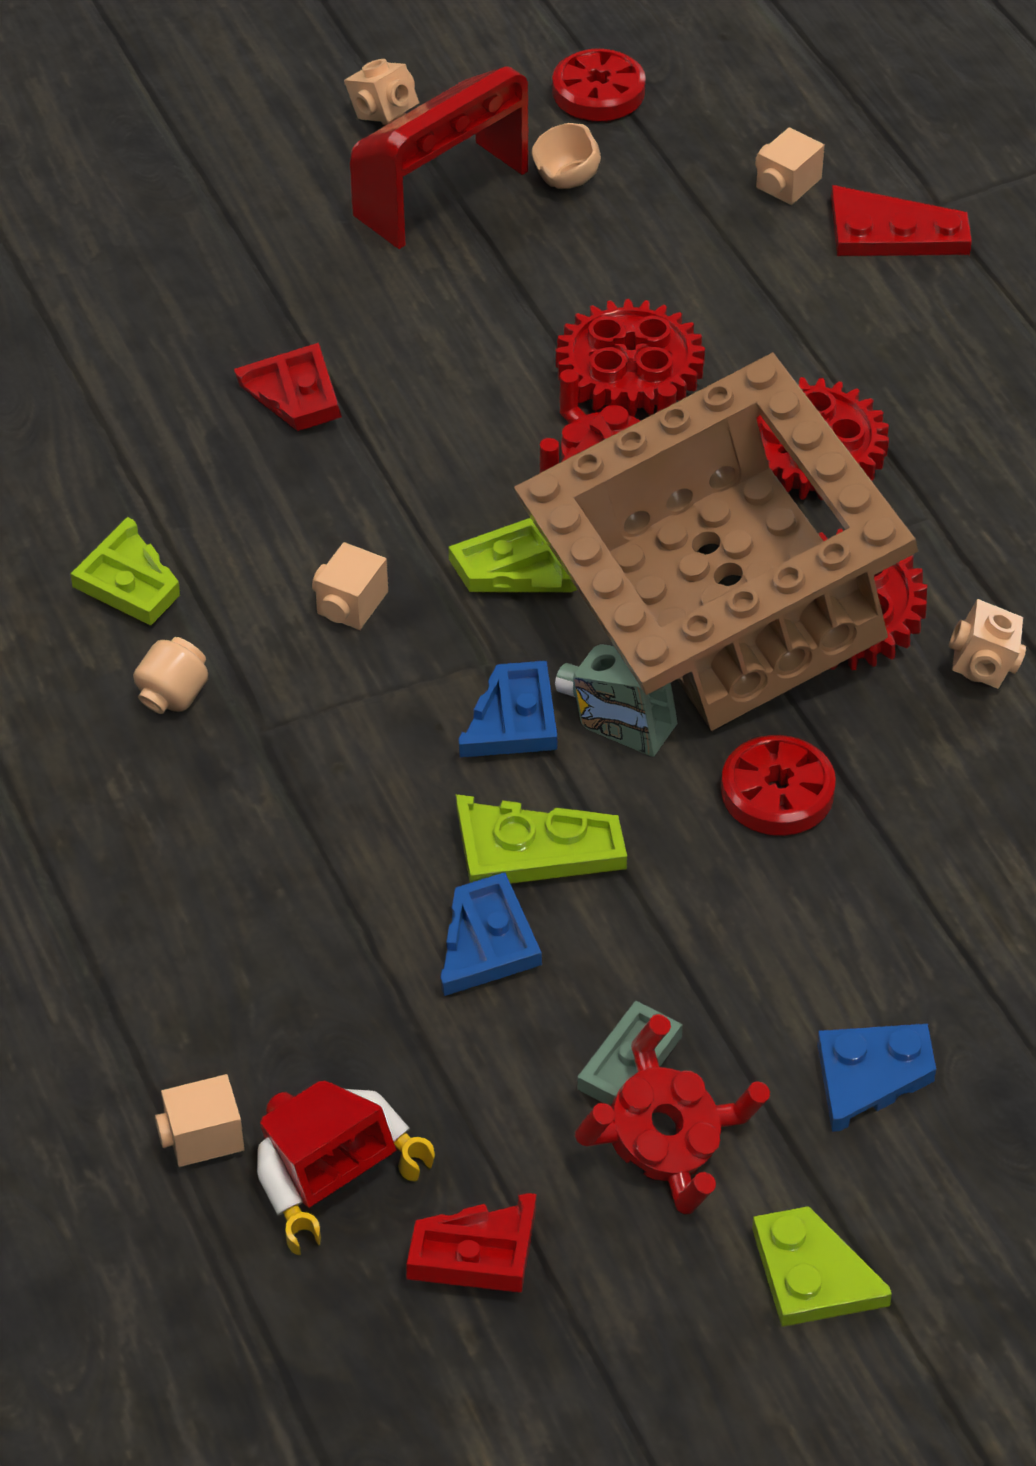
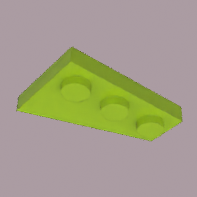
M456 794V809L470 883L504 872L510 883L627 869V853L618 815L555 808L550 813L522 810L521 803L502 800L501 807L474 803V797Z

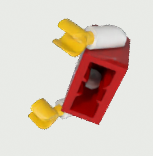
M319 1081L295 1097L288 1092L276 1094L269 1101L266 1109L267 1114L262 1117L260 1122L265 1140L258 1146V1178L277 1215L284 1214L287 1220L285 1228L287 1245L296 1255H301L300 1245L294 1236L296 1232L309 1230L314 1234L317 1244L320 1245L321 1242L318 1220L314 1215L302 1212L299 1207L300 1204L304 1203L310 1208L397 1151L396 1147L401 1152L398 1164L399 1172L409 1181H417L420 1174L419 1166L411 1159L412 1157L420 1158L430 1169L435 1157L432 1143L421 1137L410 1138L406 1133L410 1128L379 1093L368 1090L344 1089L328 1081Z

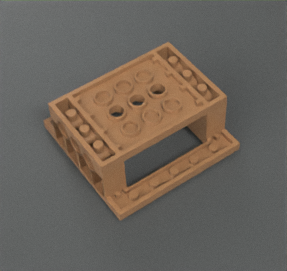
M773 352L514 487L518 500L644 693L648 695L677 679L711 731L888 638L873 575L918 552L915 537ZM761 415L845 528L844 531L825 541L822 540L769 468L756 420L757 416ZM707 544L719 545L718 549L710 554L704 555L697 552L702 546ZM729 575L742 577L736 584L731 586L718 584L724 577Z

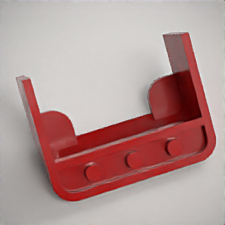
M502 67L465 79L358 141L352 149L350 159L353 216L396 248L401 249L406 246L403 177L475 134L478 145L521 175L527 173V78L512 67Z

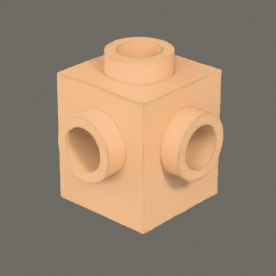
M386 59L374 60L364 65L362 70L344 80L357 118L361 120L381 121L383 125H388L405 115L407 110L419 104L414 89L415 82L411 73L407 70L406 64L387 63Z
M977 599L965 621L960 620L951 635L949 648L955 650L952 671L964 675L971 681L982 682L998 689L1007 673L1015 674L1024 659L1026 646L1021 644L1023 617Z

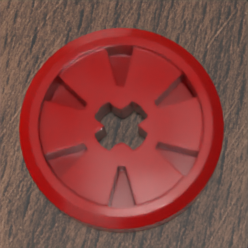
M609 49L579 51L564 58L554 69L552 82L553 98L562 110L577 118L591 121L618 119L632 113L641 105L645 96V72L636 60L618 51Z
M767 735L741 744L729 755L722 771L721 794L729 813L744 826L764 834L791 835L816 826L826 817L834 801L836 777L829 759L814 745L792 736ZM779 781L780 786L787 784V787L778 788L776 783L770 785V782Z

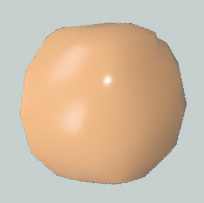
M566 123L550 128L538 137L531 152L542 179L550 187H556L557 189H571L584 185L597 173L601 160L598 144L589 128L583 124Z

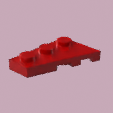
M832 185L831 203L837 256L970 255L972 240L967 212Z

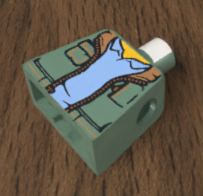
M597 645L593 647L580 666L565 663L557 673L555 681L556 690L560 693L576 697L580 721L586 729L641 753L654 757L678 724L671 682L646 695L614 646Z

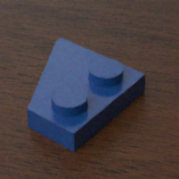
M547 661L497 664L488 680V690L480 696L474 708V718L467 732H462L459 737V756L473 757L557 750V730Z
M505 872L455 888L452 904V923L449 925L446 941L447 954L445 966L441 972V986L444 996L542 965V952Z
M928 1024L824 1030L818 1033L817 1045L832 1132L841 1131L849 1127L850 1118L871 1107L879 1111L894 1103L901 1094L913 1093L935 1080L936 1065Z

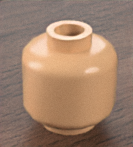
M174 637L171 641L158 640L152 645L133 673L134 682L141 691L138 696L139 700L146 707L159 714H163L166 709L176 712L186 710L208 680V671L204 665L206 661L205 655L193 644L179 637Z

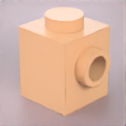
M790 127L787 128L774 141L760 149L755 161L757 168L756 188L792 205L822 179L825 144Z
M343 542L327 565L322 564L315 573L312 589L316 592L317 614L325 616L333 622L343 623L360 630L388 593L387 558Z
M227 1074L161 1090L165 1113L155 1115L162 1148L173 1146L179 1167L244 1151L241 1118Z

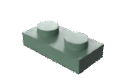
M635 1001L579 1074L577 1089L611 1106L622 1085L630 1077L638 1073L631 1049L632 1041L653 1015L661 1013ZM669 1017L667 1018L671 1024L670 1031L655 1048L659 1067L682 1038L683 1024Z

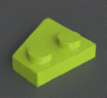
M129 517L71 573L73 588L149 625H152L180 596L178 580L168 567L160 563L159 554L151 543L146 545L138 534L137 524Z
M531 518L448 547L449 561L469 592H573L577 590Z
M809 1206L753 1217L752 1230L782 1327L890 1306L892 1296L890 1287Z

